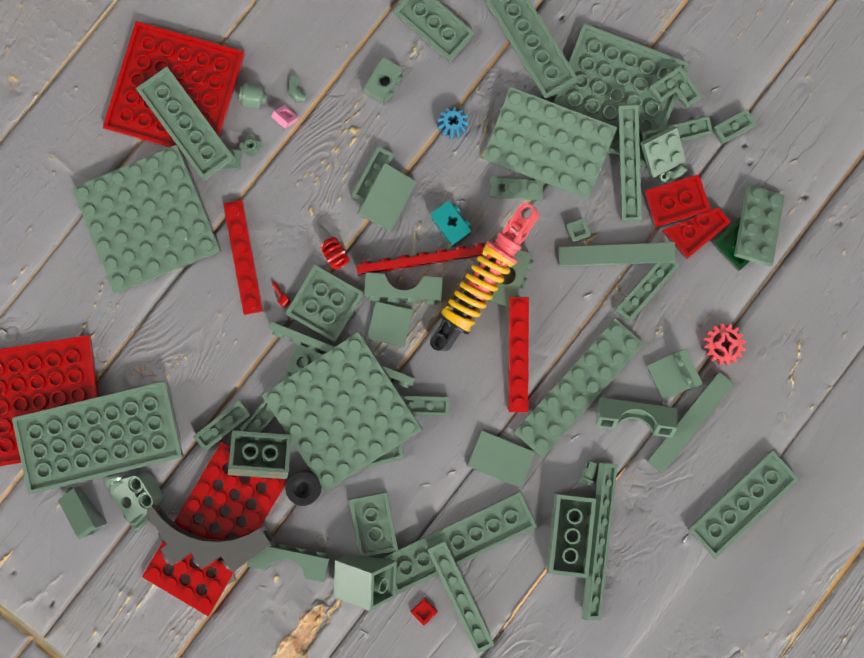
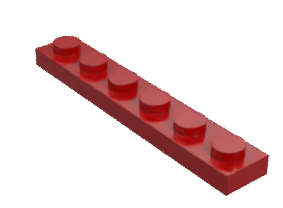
M243 200L223 203L243 314L250 315L264 312Z
M509 297L508 411L528 412L529 297Z

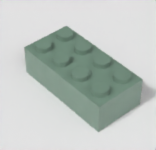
M554 493L546 568L549 574L588 578L596 498Z

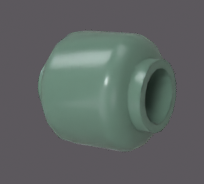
M247 82L244 86H240L238 101H241L243 107L259 109L261 104L265 105L267 93H263L261 85Z

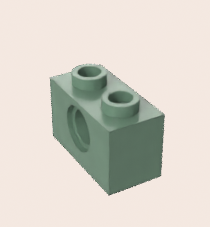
M383 57L364 86V94L382 105L386 101L389 102L394 95L393 89L403 81V68ZM387 79L390 81V83L385 86L380 84L381 80Z

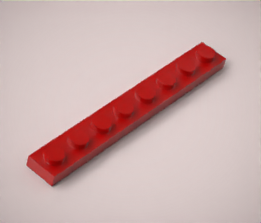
M477 243L472 248L458 246L453 251L439 249L434 254L420 252L415 257L401 255L396 260L382 258L377 263L363 261L360 262V265L356 266L357 273L360 276L366 275V273H379L484 256L482 253L485 244Z

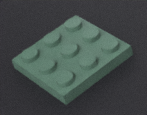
M314 264L287 310L286 315L336 343L364 293Z

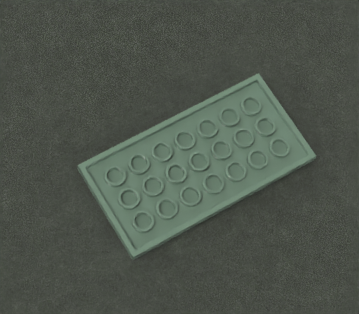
M167 381L12 418L28 495L184 457Z

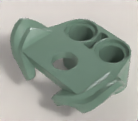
M143 471L130 477L114 475L105 480L112 499L117 502L124 514V518L136 531L140 530L147 523L148 514L146 511L163 501L162 491L148 472ZM125 497H128L131 500L130 507L125 506Z

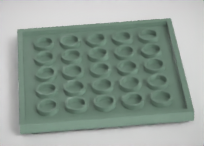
M583 24L569 61V65L576 74L578 82L557 93L553 103L617 127L607 153L620 158L618 106L638 105L639 133L665 127L677 97L673 94L658 104L648 88L679 66L686 73L690 63ZM639 137L640 166L647 168Z
M178 145L72 188L113 293L116 295L221 252Z
M357 332L262 395L287 435H291V441L312 473L317 476L325 492L423 430L360 332Z

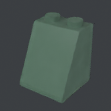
M346 555L335 560L334 597L369 611L393 600L396 590L397 561L356 555Z

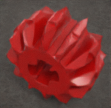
M336 237L327 238L320 244L321 251L333 269L337 270L349 263L350 259Z

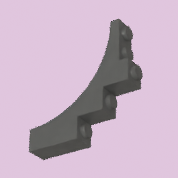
M160 506L152 507L146 511L149 522L159 531V538L167 544L161 551L163 552L164 560L168 564L170 563L171 566L192 554L194 563L198 567L200 566L201 569L222 557L224 566L233 572L276 543L265 526L249 535L236 539H207L179 527L168 518Z

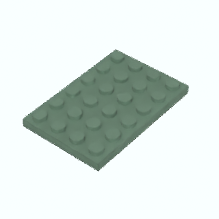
M510 87L483 159L589 199L617 127Z

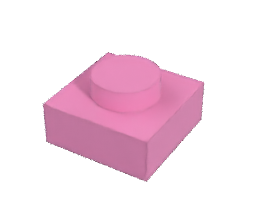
M285 105L275 110L271 116L285 129L296 123L299 118Z

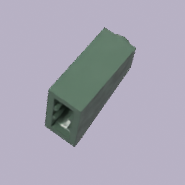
M70 487L62 493L63 497L58 502L79 540L92 536L107 524L80 487Z

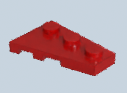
M718 207L663 229L662 232L671 242H675V247L688 259L731 221Z

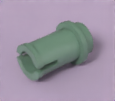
M586 460L582 476H579V482L591 486V483H594L592 480L598 464Z

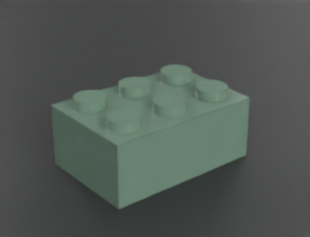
M232 430L228 475L287 479L291 435Z

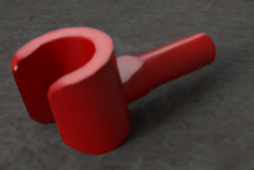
M273 282L271 285L280 296L277 302L285 308L290 303V299L280 290L277 283Z

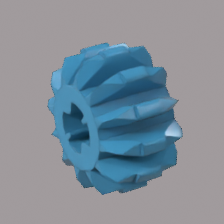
M454 106L453 111H450V108L447 107L446 113L440 112L441 118L437 119V123L441 125L438 126V130L443 131L444 137L449 133L450 139H453V134L460 138V132L466 133L467 130L464 127H469V122L466 121L468 115H463V109L457 112V107ZM454 120H456V124H452L451 126L450 121L453 122Z

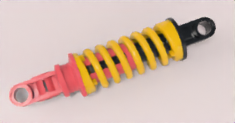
M528 203L521 204L513 217L507 222L503 232L497 234L498 238L494 243L486 242L482 253L485 257H477L480 265L471 266L474 274L467 273L465 275L469 280L467 284L464 282L460 283V287L466 291L463 294L456 290L454 295L460 300L456 302L453 299H449L448 301L454 309L450 311L452 308L446 306L438 314L443 321L430 339V345L434 350L448 351L461 332L469 335L470 327L475 324L474 317L481 315L479 308L484 309L487 307L485 300L493 298L491 291H497L499 288L497 283L504 281L502 274L510 273L508 266L511 267L517 264L518 261L514 257L515 253L518 250L520 251L522 248L520 246L521 243L526 239L531 228L539 218L537 208ZM528 209H531V216L525 218V212ZM440 338L444 339V345L442 347L439 346Z

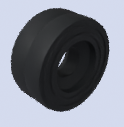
M301 470L288 478L285 490L288 499L292 503L299 506H307L317 500L322 486L317 476L311 471ZM302 482L307 483L309 486L308 492L304 494L298 490V486Z

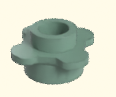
M252 134L248 135L247 139L240 143V149L245 150L249 157H254L259 149L263 147L262 142L257 141Z

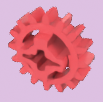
M719 324V328L717 326L712 327L713 332H706L709 338H703V341L707 342V345L703 346V348L708 349L705 355L712 356L711 362L717 360V365H722L724 361L725 365H730V361L732 363L737 362L736 357H743L740 352L746 351V348L742 347V344H745L746 341L741 340L744 334L737 333L738 327L732 330V324H728L726 328L724 324ZM717 335L716 341L713 342L714 337ZM721 343H727V346L722 347Z

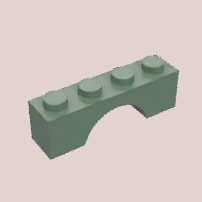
M366 273L364 296L368 298V301L379 302L381 298L388 299L387 302L391 303L407 300L409 304H418V301H426L427 305H437V302H441L443 277L423 276L421 282L416 287L410 290H399L388 282L385 274Z
M600 397L596 407V427L615 430L620 422L627 419H635L645 423L652 431V434L656 436L673 438L677 430V408L665 405H651L650 403H637L630 400H616L609 397Z
M277 543V545H272L247 564V567L267 570L276 560L291 559L300 565L305 579L325 582L331 556H326L327 553L323 551L312 553L307 552L308 549L304 547L293 549L288 548V544Z

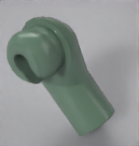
M291 76L288 94L295 102L304 103L307 96L298 88L299 78Z
M680 164L675 170H668L660 174L659 179L664 183L675 182L688 169L683 164Z

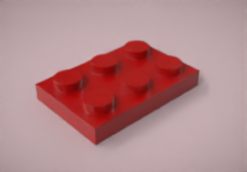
M699 174L644 191L655 228L711 210Z

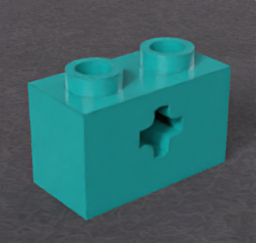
M448 201L433 211L430 217L451 247H454L471 235L470 229L472 227L466 218L464 220L459 215L461 211L455 203L451 204ZM449 220H456L455 227L453 225L448 226Z

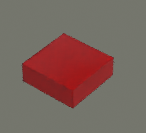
M425 597L410 611L423 626L438 613Z

